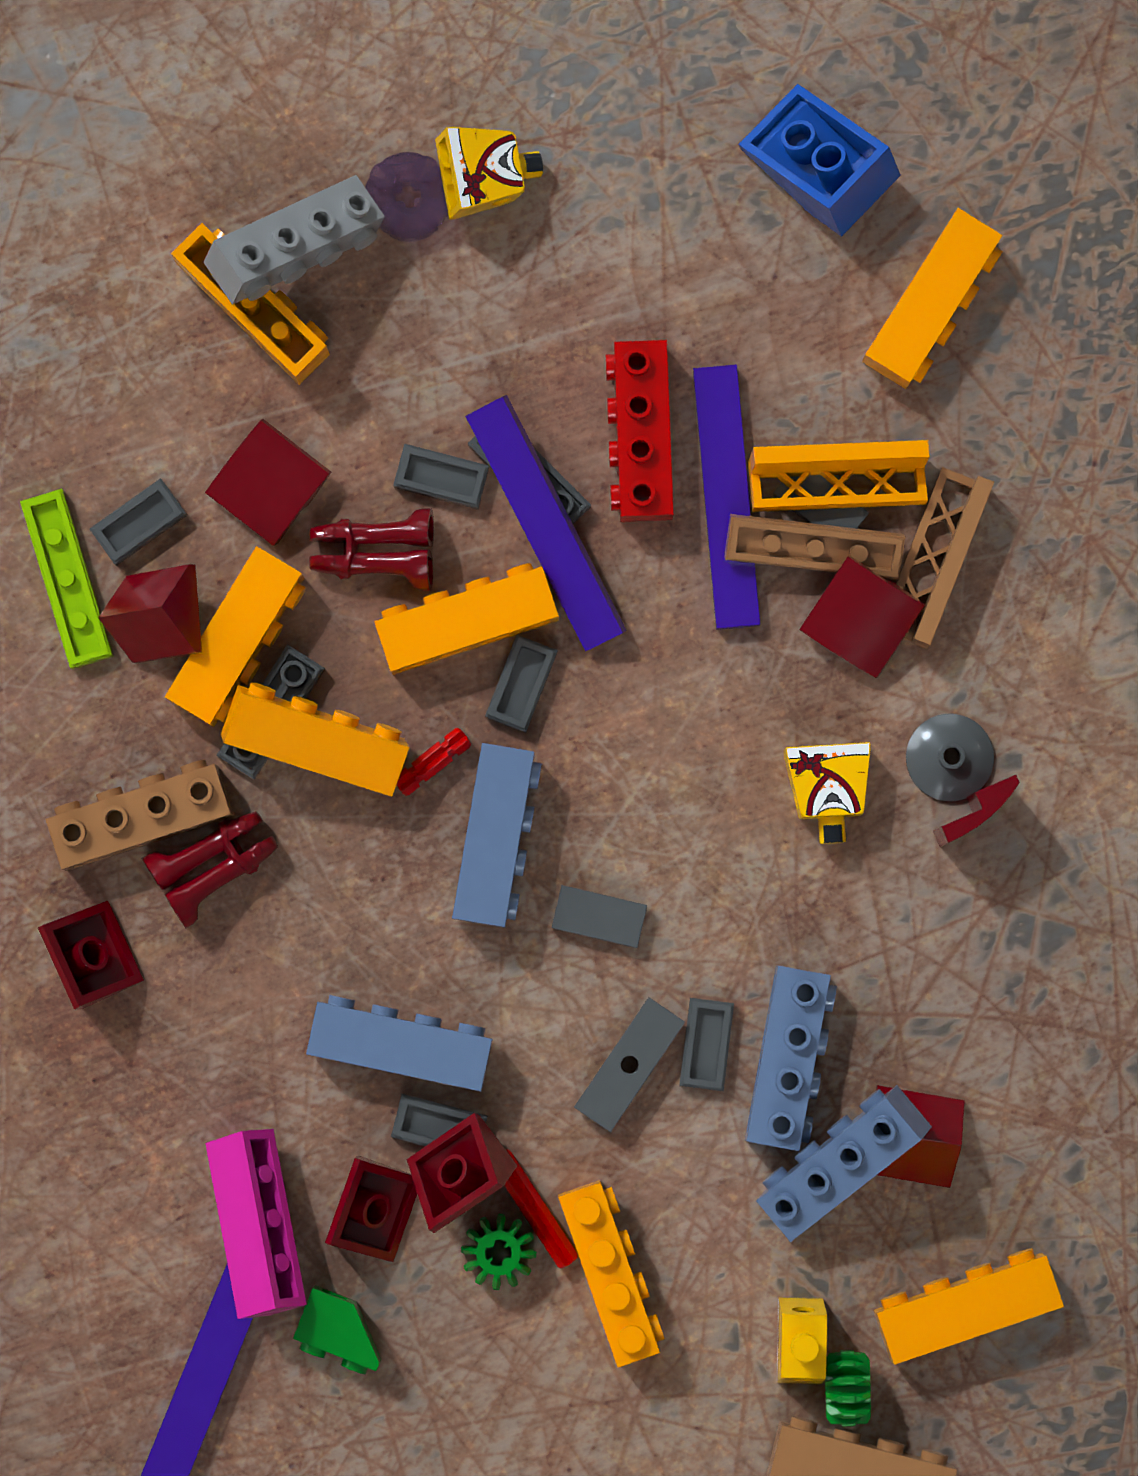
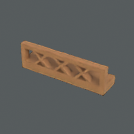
M944 467L941 468L901 569L899 580L896 582V585L903 590L906 585L909 594L918 600L920 597L929 594L925 604L926 607L919 615L920 619L915 632H908L903 639L904 641L924 649L931 645L994 481L981 476H977L974 480ZM946 480L970 489L965 505L950 512L947 511L941 497ZM938 505L942 515L931 519ZM961 513L955 528L950 517ZM945 520L952 538L947 547L932 553L925 538L926 531L929 526ZM922 545L926 556L916 559ZM945 554L939 568L935 557ZM929 560L936 576L932 587L916 593L909 574L912 567Z

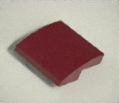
M262 419L236 449L205 493L267 542L275 546L281 541L302 509L310 504L332 472Z
M847 556L799 630L849 663L878 678L926 605L892 581H886L853 557Z
M1017 775L967 796L966 799L973 813L933 830L939 846L941 847L964 836L989 819L1002 807L1020 782Z

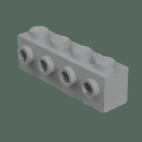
M354 175L214 240L203 263L232 305L246 298L249 301H254L265 295L273 285L282 281L285 284H290L302 277L307 269L317 264L321 267H326L335 262L343 252L353 247L357 251L366 248L376 240V232L385 216L357 175Z

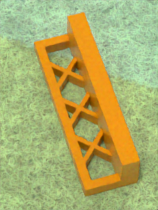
M928 440L753 447L748 461L752 512L926 505L928 497L925 465L930 457ZM914 472L916 492L899 493L887 481L895 473ZM877 473L887 474L883 478H881ZM853 474H864L876 486L866 495H856L844 483ZM809 475H821L833 487L825 496L813 497L801 485ZM834 475L843 476L838 480ZM800 476L796 482L790 477ZM760 478H778L789 489L781 498L762 499ZM881 489V490H883L886 494H877V493H878V491ZM837 490L843 494L842 496H833ZM793 493H795V494H797V495L799 496V497L790 498Z

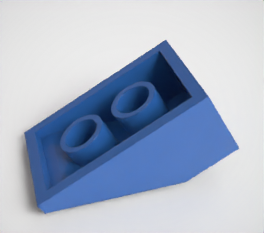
M799 84L738 144L748 157L808 213L841 237L901 176L889 146Z

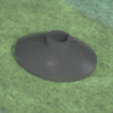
M941 714L926 720L914 731L907 745L906 766L912 781L923 793L937 800L959 801L967 798V796L979 791L985 785L993 769L994 752L987 733L978 723L959 714ZM953 748L958 751L959 761L957 764L950 765L945 762L943 754L946 749Z

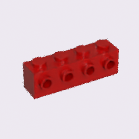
M667 340L614 342V354L605 355L606 381L615 380V397L607 398L608 424L617 425V441H609L610 467H618L619 484L610 485L611 511H620V522L673 520Z

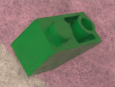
M315 1285L312 1288L293 1339L302 1342L299 1349L320 1358H325L326 1352L343 1358L341 1366L360 1374L366 1375L368 1368L377 1371L381 1362V1356L357 1301Z

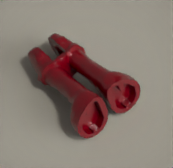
M432 508L415 510L406 520L397 522L365 524L352 523L349 519H341L337 523L310 528L309 536L311 541L344 543V555L310 556V570L336 575L341 580L349 579L352 575L395 574L405 576L414 589L421 591L432 590L433 557L430 550L359 552V544H406L417 547H432L434 541V516Z
M257 811L233 820L224 819L218 824L217 830L180 852L164 855L155 851L142 857L143 862L159 888L164 891L197 866L223 851L226 853L228 858L218 865L164 894L185 929L198 920V907L206 897L245 873L251 875L257 872L259 864L278 848L277 841L273 836L262 842L255 843L245 852L237 842V838L250 833L253 828L263 822Z

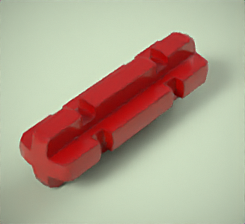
M460 728L453 729L444 736V742L440 744L438 741L411 762L413 766L408 770L406 767L401 770L396 786L402 794L407 796L420 787L419 783L422 780L427 782L453 761L452 757L454 755L460 756L470 748L471 742Z

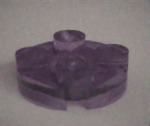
M414 152L397 153L385 158L381 163L376 164L372 168L365 188L385 216L379 226L384 233L389 234L390 237L396 240L411 242L425 239L439 229L438 227L448 216L440 166L432 157ZM405 186H411L413 191L421 193L420 198L414 199V207L406 208L404 201H396V195L402 193Z

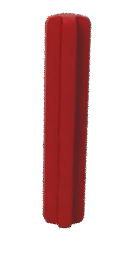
M506 1149L517 1164V1167L504 1186L557 1267L560 1269L567 1267L578 1258V1253L512 1152Z

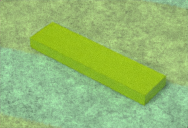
M59 489L20 501L70 669L114 657L105 626L98 619L101 612L64 490Z

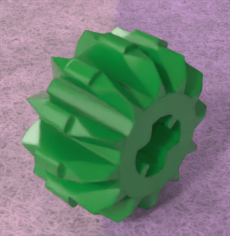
M503 1213L498 1214L496 1220L497 1228L492 1229L490 1221L486 1216L480 1218V1225L485 1234L481 1235L473 1228H469L466 1232V1235L476 1241L478 1245L466 1244L461 1246V1253L466 1255L476 1254L475 1259L464 1264L465 1271H472L480 1266L482 1271L475 1280L479 1285L485 1281L488 1273L494 1275L492 1282L493 1290L500 1289L501 1275L505 1274L510 1286H517L518 1280L512 1270L516 1268L522 1274L528 1276L531 1273V1268L521 1262L520 1258L533 1259L537 1256L536 1250L521 1249V1245L529 1243L534 1239L532 1232H527L517 1238L515 1234L521 1228L522 1221L517 1218L512 1223L510 1230L504 1229L506 1218ZM495 1240L505 1241L504 1248L510 1246L512 1252L511 1256H504L502 1263L499 1264L492 1262L494 1256L488 1257L486 1253V1248L493 1247Z
M840 1350V1352L829 1353L826 1357V1418L830 1424L852 1427L858 1424H867L871 1418L870 1360L865 1353L854 1352V1350Z

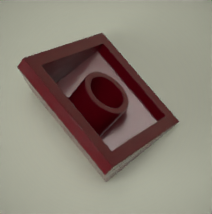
M187 564L126 576L98 617L132 663L202 653L196 564Z
M108 901L38 927L74 1009H84L144 981Z
M877 1085L876 1091L880 1089L886 1094L892 1088ZM902 1090L932 1127L921 1141L877 1175L950 1188L962 1147L965 1100Z
M475 1112L406 1159L428 1229L433 1233H436L502 1188L517 1167V1164L481 1116Z
M359 1155L356 1156L325 1243L394 1262L417 1197L412 1175Z

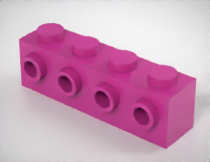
M274 1129L240 1131L205 1143L237 1318L270 1316L307 1305Z

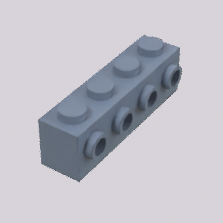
M486 743L481 745L452 915L454 920L506 928L507 919L516 920L520 894L512 893L514 875L523 877L527 850L519 849L522 832H531L535 808L526 805L529 788L538 789L542 763L534 762V751Z
M776 966L746 1129V1142L795 1151L800 1150L801 1142L809 1143L813 1117L806 1116L809 1098L817 1099L821 1073L814 1072L816 1055H825L829 1029L821 1027L824 1011L832 1012L837 989V986L829 984L831 975Z
M329 995L328 1003L317 1002L306 1052L307 1055L482 1091L493 1041L492 1038L484 1037L486 1028L459 1023L458 1031L441 1028L442 1019L417 1013L414 1022L398 1019V1009L373 1004L370 1013L354 1009L355 1000Z
M898 1085L886 1094L880 1089L875 1091L859 1105L863 1110L860 1115L853 1120L848 1115L842 1117L827 1130L831 1138L821 1146L815 1140L812 1141L794 1157L798 1162L797 1165L788 1172L781 1166L762 1182L767 1189L756 1201L790 1242L916 1145L932 1126Z

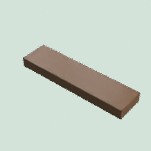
M730 514L724 557L725 560L837 573L847 556H851L882 578L899 580L906 537L904 534Z

